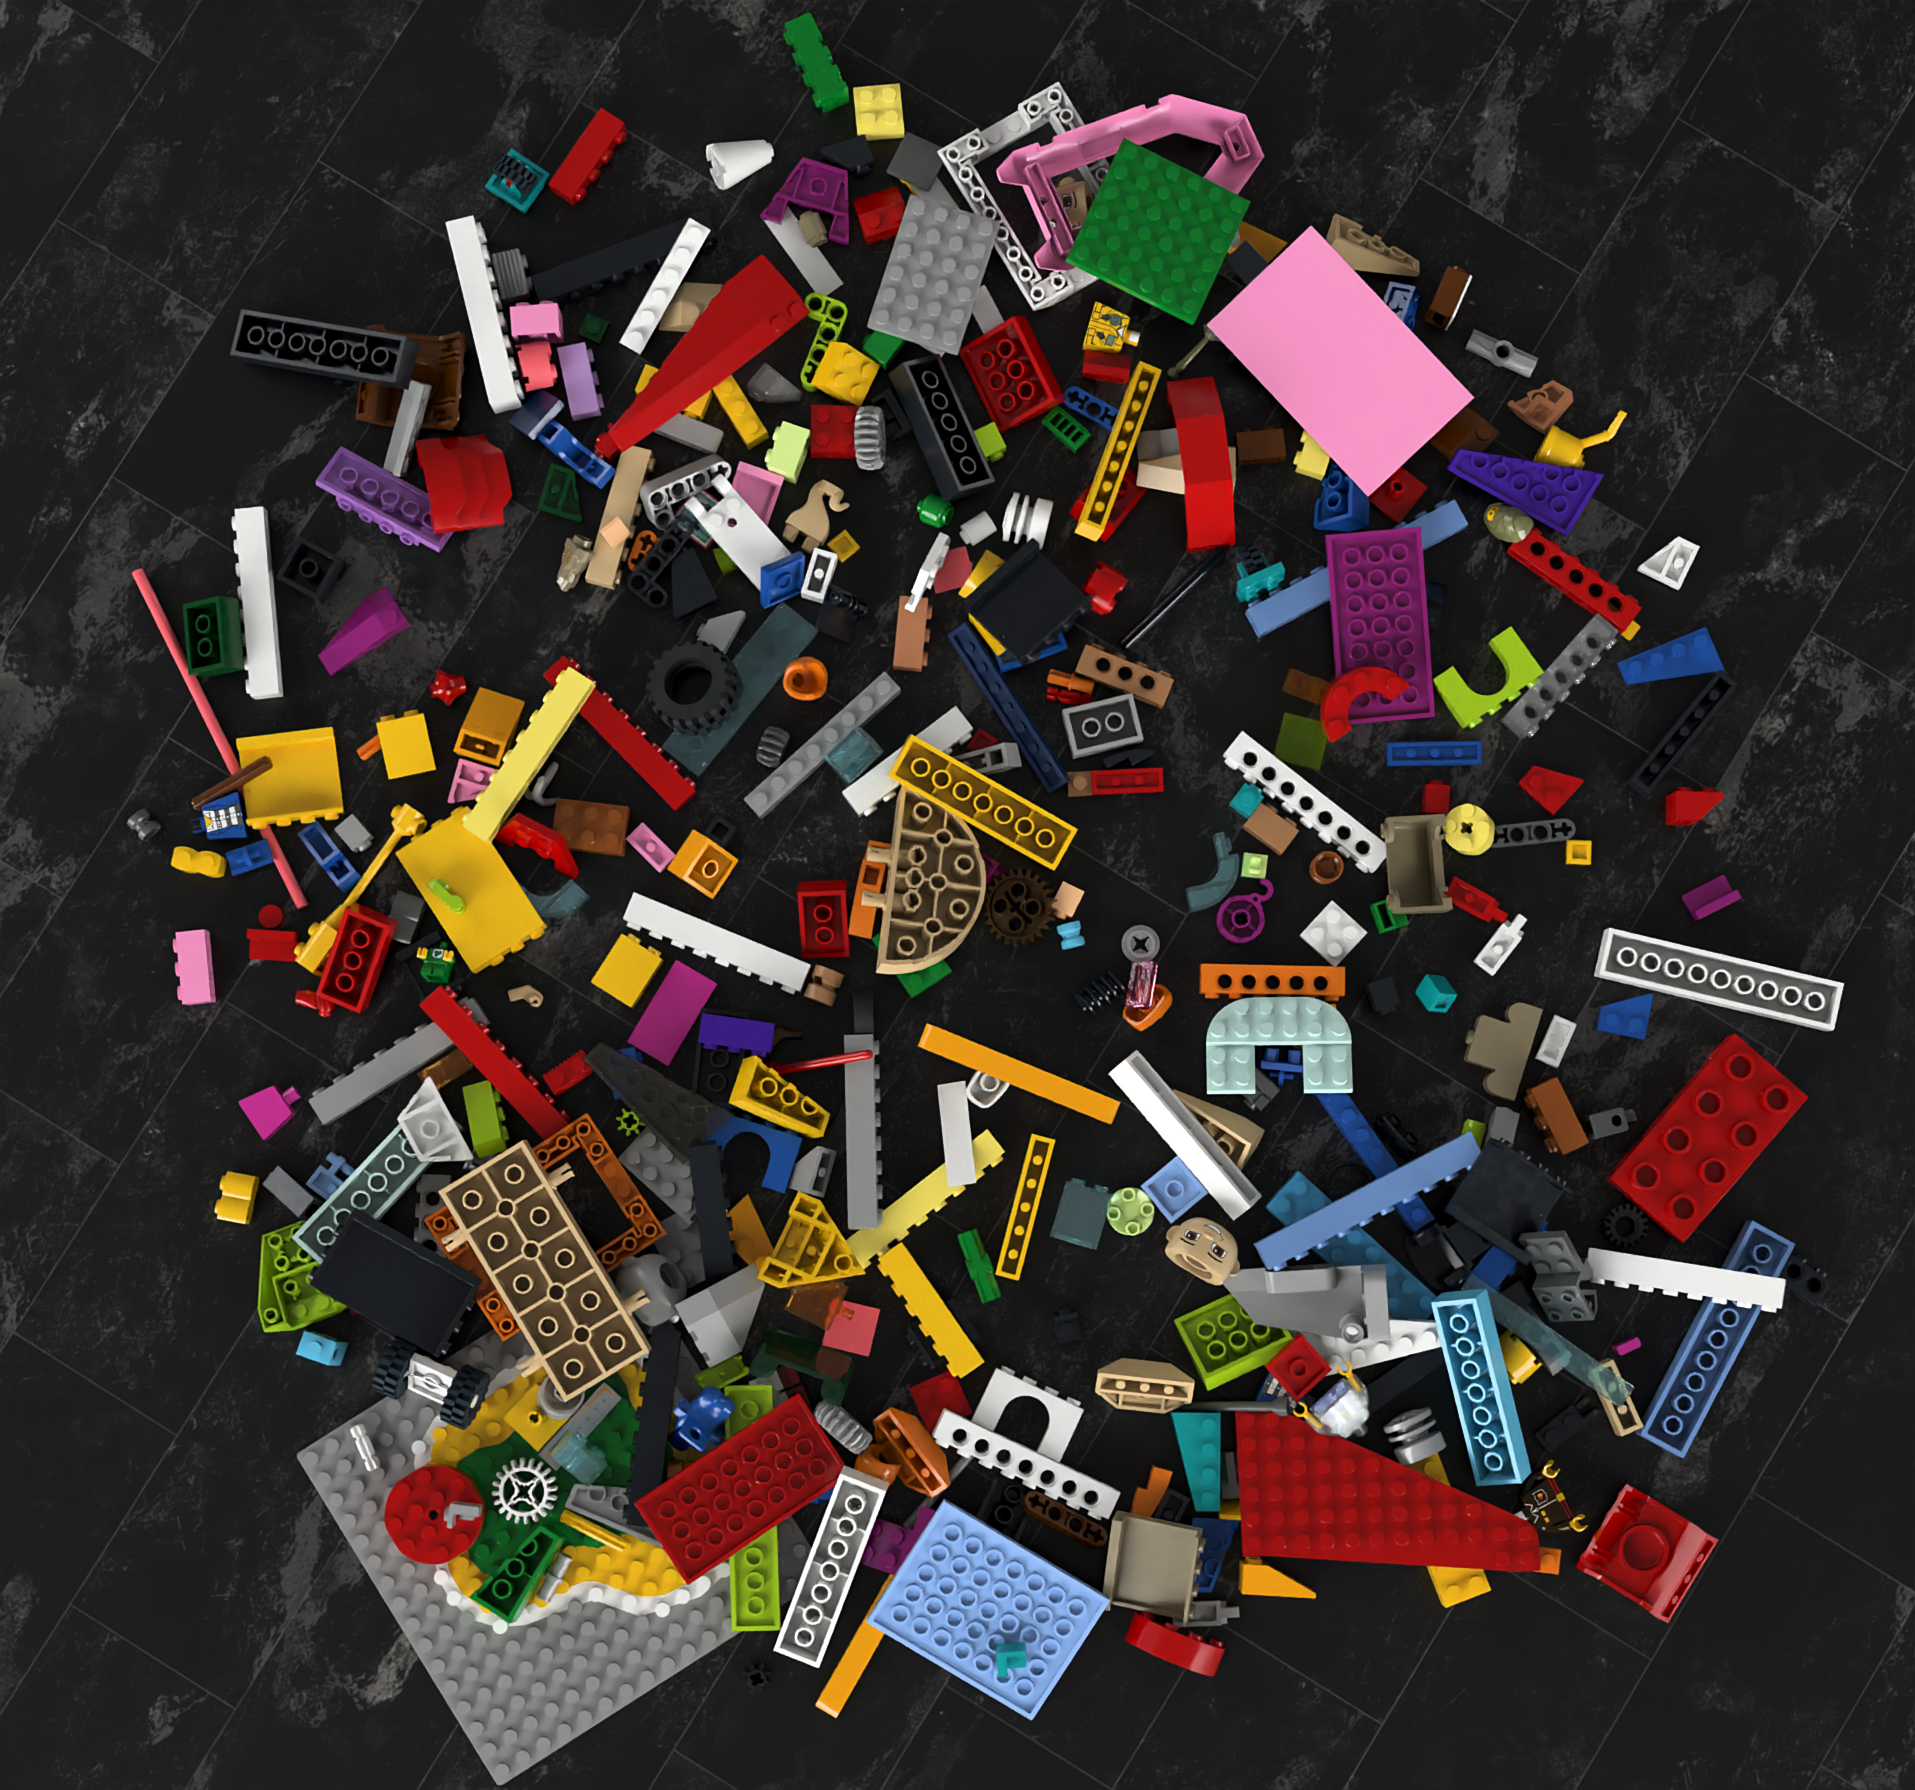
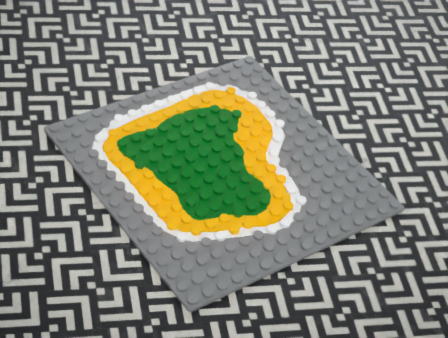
M622 1264L607 1273L615 1287L616 1277L623 1268ZM632 1312V1316L645 1337L647 1333L651 1334L652 1328L677 1331L669 1320L657 1326H650L643 1323ZM495 1329L440 1363L453 1368L457 1372L461 1370L462 1366L468 1364L490 1375L488 1392L485 1394V1400L482 1402L480 1410L476 1413L475 1419L472 1420L471 1425L466 1430H461L440 1420V1409L443 1404L408 1389L405 1390V1394L400 1399L395 1400L389 1396L385 1397L297 1454L302 1467L497 1785L505 1784L741 1632L732 1631L729 1558L687 1586L664 1549L565 1507L574 1484L626 1488L627 1480H632L633 1470H629L631 1455L636 1453V1446L632 1445L634 1431L639 1430L640 1421H636L637 1406L642 1407L643 1397L639 1396L640 1382H645L646 1372H642L644 1357L648 1358L649 1352L585 1390L583 1403L577 1411L604 1381L622 1399L558 1470L553 1469L538 1454L563 1426L537 1452L503 1419L536 1382L541 1385L548 1376L543 1367L526 1378L521 1373L528 1369L529 1366L520 1371L518 1370V1363L525 1361L535 1354L522 1330L503 1342ZM682 1338L669 1435L674 1431V1425L678 1417L674 1413V1409L679 1407L678 1401L684 1398L691 1403L701 1392L694 1378V1375L701 1372V1369ZM723 1421L722 1424L720 1425V1427H722V1428L724 1429V1431H725V1421ZM359 1424L364 1425L365 1435L369 1436L376 1452L374 1454L375 1458L378 1457L380 1467L372 1471L367 1470L366 1460L362 1458L355 1442L357 1439L356 1437L353 1438L351 1428ZM726 1432L722 1436H718L720 1438L719 1443L713 1444L708 1441L702 1452L694 1446H689L685 1451L681 1452L668 1442L663 1482L667 1480L669 1459L683 1460L685 1464H688L690 1460L696 1461L726 1441ZM525 1457L526 1465L529 1464L531 1458H534L535 1467L542 1461L544 1463L541 1468L543 1472L547 1468L551 1469V1472L546 1475L547 1478L556 1477V1480L551 1482L550 1486H558V1490L551 1491L550 1493L556 1495L557 1500H548V1502L553 1504V1509L550 1510L544 1507L547 1515L543 1517L538 1512L539 1521L534 1522L532 1516H530L529 1524L524 1523V1517H521L518 1524L515 1523L516 1515L514 1514L507 1520L508 1510L501 1514L498 1512L503 1507V1504L494 1505V1501L500 1499V1496H492V1491L499 1490V1487L493 1486L492 1483L494 1481L501 1482V1479L496 1474L498 1472L506 1474L502 1467L506 1464L512 1469L511 1461L514 1459L517 1461L518 1466H520V1458ZM440 1463L460 1468L473 1478L485 1499L486 1516L481 1535L471 1548L447 1563L423 1564L409 1559L396 1547L386 1530L385 1506L391 1490L399 1480L424 1465ZM529 1471L515 1472L518 1477L525 1481H531L537 1476ZM510 1478L506 1484L508 1500L515 1493V1488ZM542 1481L535 1487V1494L540 1503L544 1496ZM534 1483L525 1487L521 1485L520 1487L522 1488V1490L520 1491V1494L516 1496V1499L519 1498L521 1495L524 1496L525 1494L526 1497H529L530 1495L528 1494V1491L530 1490V1487L534 1485ZM523 1500L513 1505L520 1510L535 1509ZM568 1509L627 1539L628 1543L624 1551L619 1552L561 1522L560 1517L563 1511ZM433 1510V1515L438 1517V1512ZM792 1515L778 1524L781 1606L793 1599L812 1549ZM548 1524L567 1536L559 1551L568 1554L573 1560L563 1575L564 1580L562 1584L558 1585L550 1602H545L536 1596L546 1578L545 1575L517 1622L508 1623L469 1598L540 1525ZM556 1557L554 1558V1560H553V1562L551 1563V1565H550V1567L548 1568V1570L551 1569V1567H552V1565H553V1563H554Z

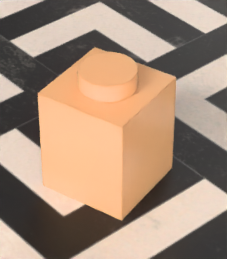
M1063 881L1054 898L1057 899V902L1052 904V907L1058 909V911L1052 914L1062 920H1065L1066 917L1071 919L1084 891Z

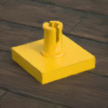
M538 1382L503 1417L537 1452L569 1419L554 1420L545 1416L540 1411L537 1404V1391L540 1387Z

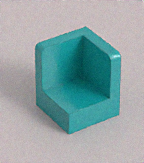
M1426 974L1415 991L1426 1009L1433 1012L1446 1013L1457 997V993L1447 979L1439 975Z
M1025 1642L996 1644L998 1677L1008 1676L1007 1669L1026 1667Z

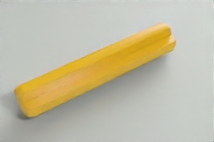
M565 1509L560 1517L561 1522L619 1552H623L628 1543L627 1539L568 1509Z

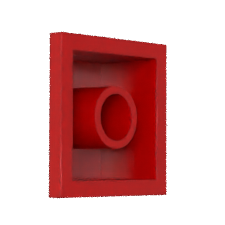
M897 186L852 200L866 245L897 235L906 209Z

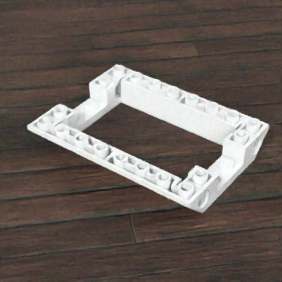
M1059 82L1018 104V111L982 132L977 128L937 151L974 214L1001 222L994 247L1033 311L1053 306L1099 278L1079 268H1074L1066 272L1053 271L1048 278L1041 281V276L973 165L1048 122L1051 123L1057 135L1085 126ZM1105 158L1078 168L1085 181L1088 182L1095 197L1110 167Z

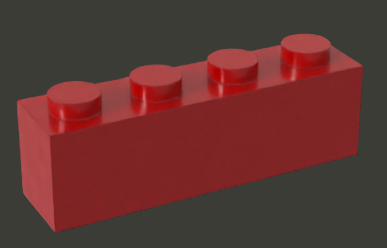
M600 108L548 183L550 190L572 205H575L577 201H581L587 193L586 188L589 183L595 182L598 178L600 167L604 162L608 163L613 155L612 150L616 144H621L625 139L627 133L625 132L624 122L603 108Z

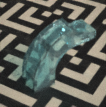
M1224 832L1213 835L1218 859V869L1215 877L1206 884L1189 887L1185 890L1190 913L1203 911L1218 904L1235 884L1239 871L1238 853L1229 855L1228 851H1232L1229 837H1225Z
M516 879L539 916L544 919L567 916L578 910L590 898L572 879L557 893L550 896L534 895Z

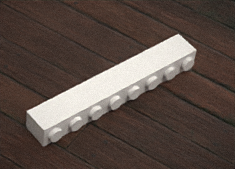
M263 506L234 509L235 516H232V527L237 533V539L234 540V551L239 557V563H236V574L241 580V586H238L239 600H242L243 609H240V621L245 627V633H242L241 637L243 647H246L247 656H244L243 660L244 668L248 670L249 679L245 682L246 691L255 700L283 697L268 511Z
M635 892L623 917L628 922L626 926L634 930L640 931L641 927L650 931L649 936L662 940L664 936L672 940L671 945L684 949L686 945L694 949L693 954L706 958L708 954L716 958L715 963L728 967L729 964L737 966V972L750 976L751 973L759 975V981L772 985L773 982L781 984V990L794 994L795 991L801 993L812 967L806 962Z
M1138 1050L1134 1051L1109 1073L1115 1083L1141 1111L1233 1221L1262 1197Z
M1589 1248L1587 1260L1593 1270V1277L1590 1280L1592 1283L1605 1284V1280L1615 1281L1614 1286L1629 1288V1284L1639 1285L1638 1290L1653 1292L1654 1288L1663 1289V1294L1677 1296L1678 1292L1688 1293L1687 1298L1702 1300V1296L1712 1297V1302L1727 1305V1300L1737 1301L1736 1306L1751 1308L1752 1304L1762 1305L1761 1310L1775 1313L1777 1308L1782 1309L1786 1279Z

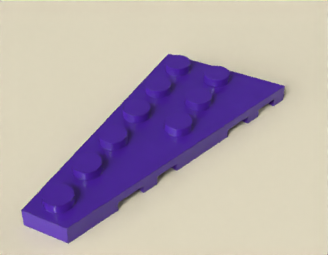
M1464 448L1456 450L1446 467L1447 470L1566 536L1571 531L1604 476L1600 472Z

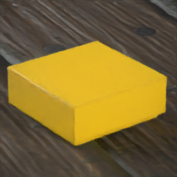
M846 529L827 543L831 551L838 555L841 563L860 550V546Z
M1566 840V864L1591 865L1592 841Z

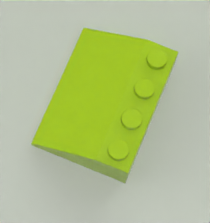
M1232 1294L1226 1295L1174 1320L1207 1391L1265 1365L1293 1339L1288 1329L1255 1324Z

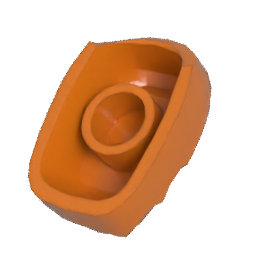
M1143 984L1125 1006L1123 1018L1139 1031L1147 1029L1161 1018L1171 1006V992L1161 984Z

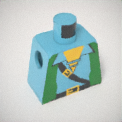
M305 1328L296 1354L326 1365L341 1366L349 1342Z

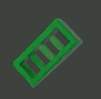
M1059 405L1041 421L1074 454L1092 436L1085 427ZM1059 413L1062 417L1054 425L1051 424V420ZM1066 420L1068 422L1061 431L1057 428ZM1071 426L1074 428L1068 436L1064 435ZM1078 432L1081 434L1075 442L1071 441Z

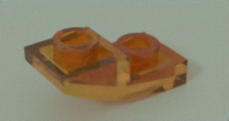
M1291 668L1281 691L1321 706L1323 696L1331 683Z
M458 1048L423 1069L417 1075L423 1083L430 1076L438 1090L474 1066Z

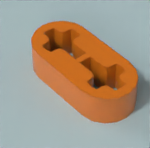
M645 530L638 534L628 558L630 570L635 566L633 561H638L640 555H644L652 546L648 544L646 550L643 551L644 544L641 540L647 539L648 536L651 537L650 539L653 543L657 540L653 532ZM650 557L647 560L646 565L648 568L651 565L653 557Z

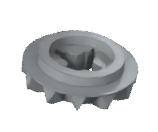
M1133 926L1125 932L1122 938V950L1126 958L1134 963H1146L1152 960L1159 951L1160 942L1158 935L1148 926ZM1133 936L1139 940L1148 937L1145 943L1148 952L1143 951L1141 948L1133 952L1136 946Z

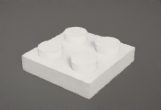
M1332 900L1299 936L1330 965L1336 967L1367 932Z

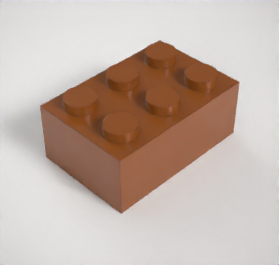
M557 798L553 830L562 834L569 850L625 857L631 810L627 806Z
M1557 1077L1544 1080L1523 1091L1525 1094L1522 1097L1528 1110L1532 1109L1536 1117L1533 1118L1534 1124L1539 1132L1543 1131L1546 1137L1544 1144L1549 1153L1553 1152L1554 1156L1564 1155L1589 1143Z

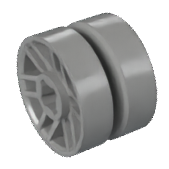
M548 1375L537 1391L538 1407L545 1416L551 1419L563 1420L569 1418L583 1403L585 1391L564 1402L561 1396L557 1394L558 1390Z

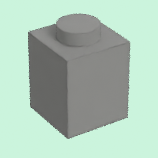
M351 814L334 829L355 853L367 850L372 845L371 840L375 838L354 814Z

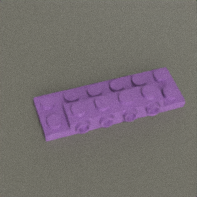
M340 446L316 479L317 486L336 496V501L341 509L345 511L352 509L359 513L358 515L363 521L367 523L373 521L379 524V528L387 534L393 532L399 535L400 540L407 545H412L413 543L419 546L422 543L440 552L453 534V532L434 535L429 514L431 504L428 493Z

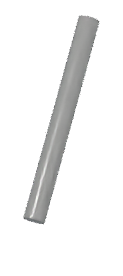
M972 1455L970 1459L962 1456L948 1472L950 1484L974 1458ZM946 1489L933 1498L927 1496L903 1525L906 1528L912 1529L916 1523L920 1507L930 1508Z

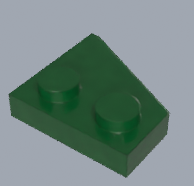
M551 463L537 507L538 510L581 523L582 514L580 512L574 470Z

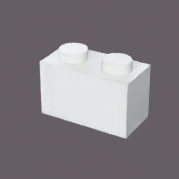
M814 548L801 590L802 598L823 603L828 584L832 581L838 562L837 554Z

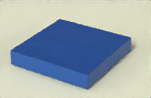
M801 551L761 567L760 604L765 609L801 593L804 584L805 555Z

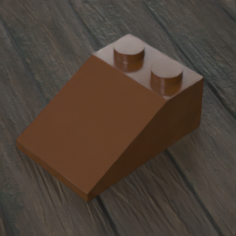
M1465 406L1428 442L1446 458L1451 460L1458 448L1484 452L1500 432L1483 417Z

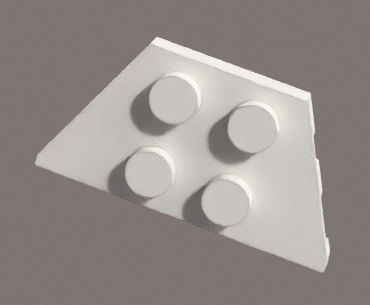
M939 533L919 571L911 591L912 595L905 609L914 612L926 588L931 589L936 579L937 571L941 570L946 560L945 556L951 542L948 535Z
M430 1076L427 1077L418 1092L412 1097L407 1107L397 1118L420 1162L473 1160V1155Z

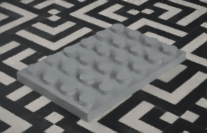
M910 194L867 328L958 356L1001 222Z

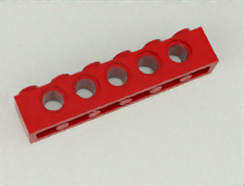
M1532 527L1522 541L1512 543L1507 549L1506 553L1620 634L1626 631L1642 608L1638 605V601L1630 595H1623L1618 591L1617 585L1610 581L1605 582L1602 580L1596 570L1581 565L1579 558L1570 553L1567 555L1560 550L1561 546L1553 540L1548 541L1542 537L1541 531L1535 527ZM1531 546H1539L1542 550V554H1533L1531 551ZM1557 559L1561 563V568L1554 569L1550 564V560ZM1570 573H1577L1580 577V583L1572 582L1570 580ZM1589 587H1596L1599 590V597H1593L1589 593ZM1609 600H1614L1618 603V611H1613L1609 608Z

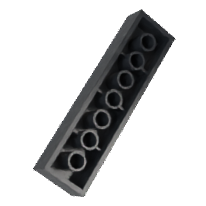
M241 309L230 355L246 363L409 390L420 344L407 336Z

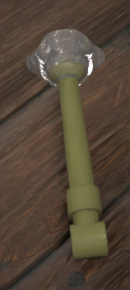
M1207 324L1203 326L1205 337L1182 361L1180 360L1175 365V368L1168 370V375L1173 381L1179 379V373L1184 371L1189 362L1209 340L1221 341Z

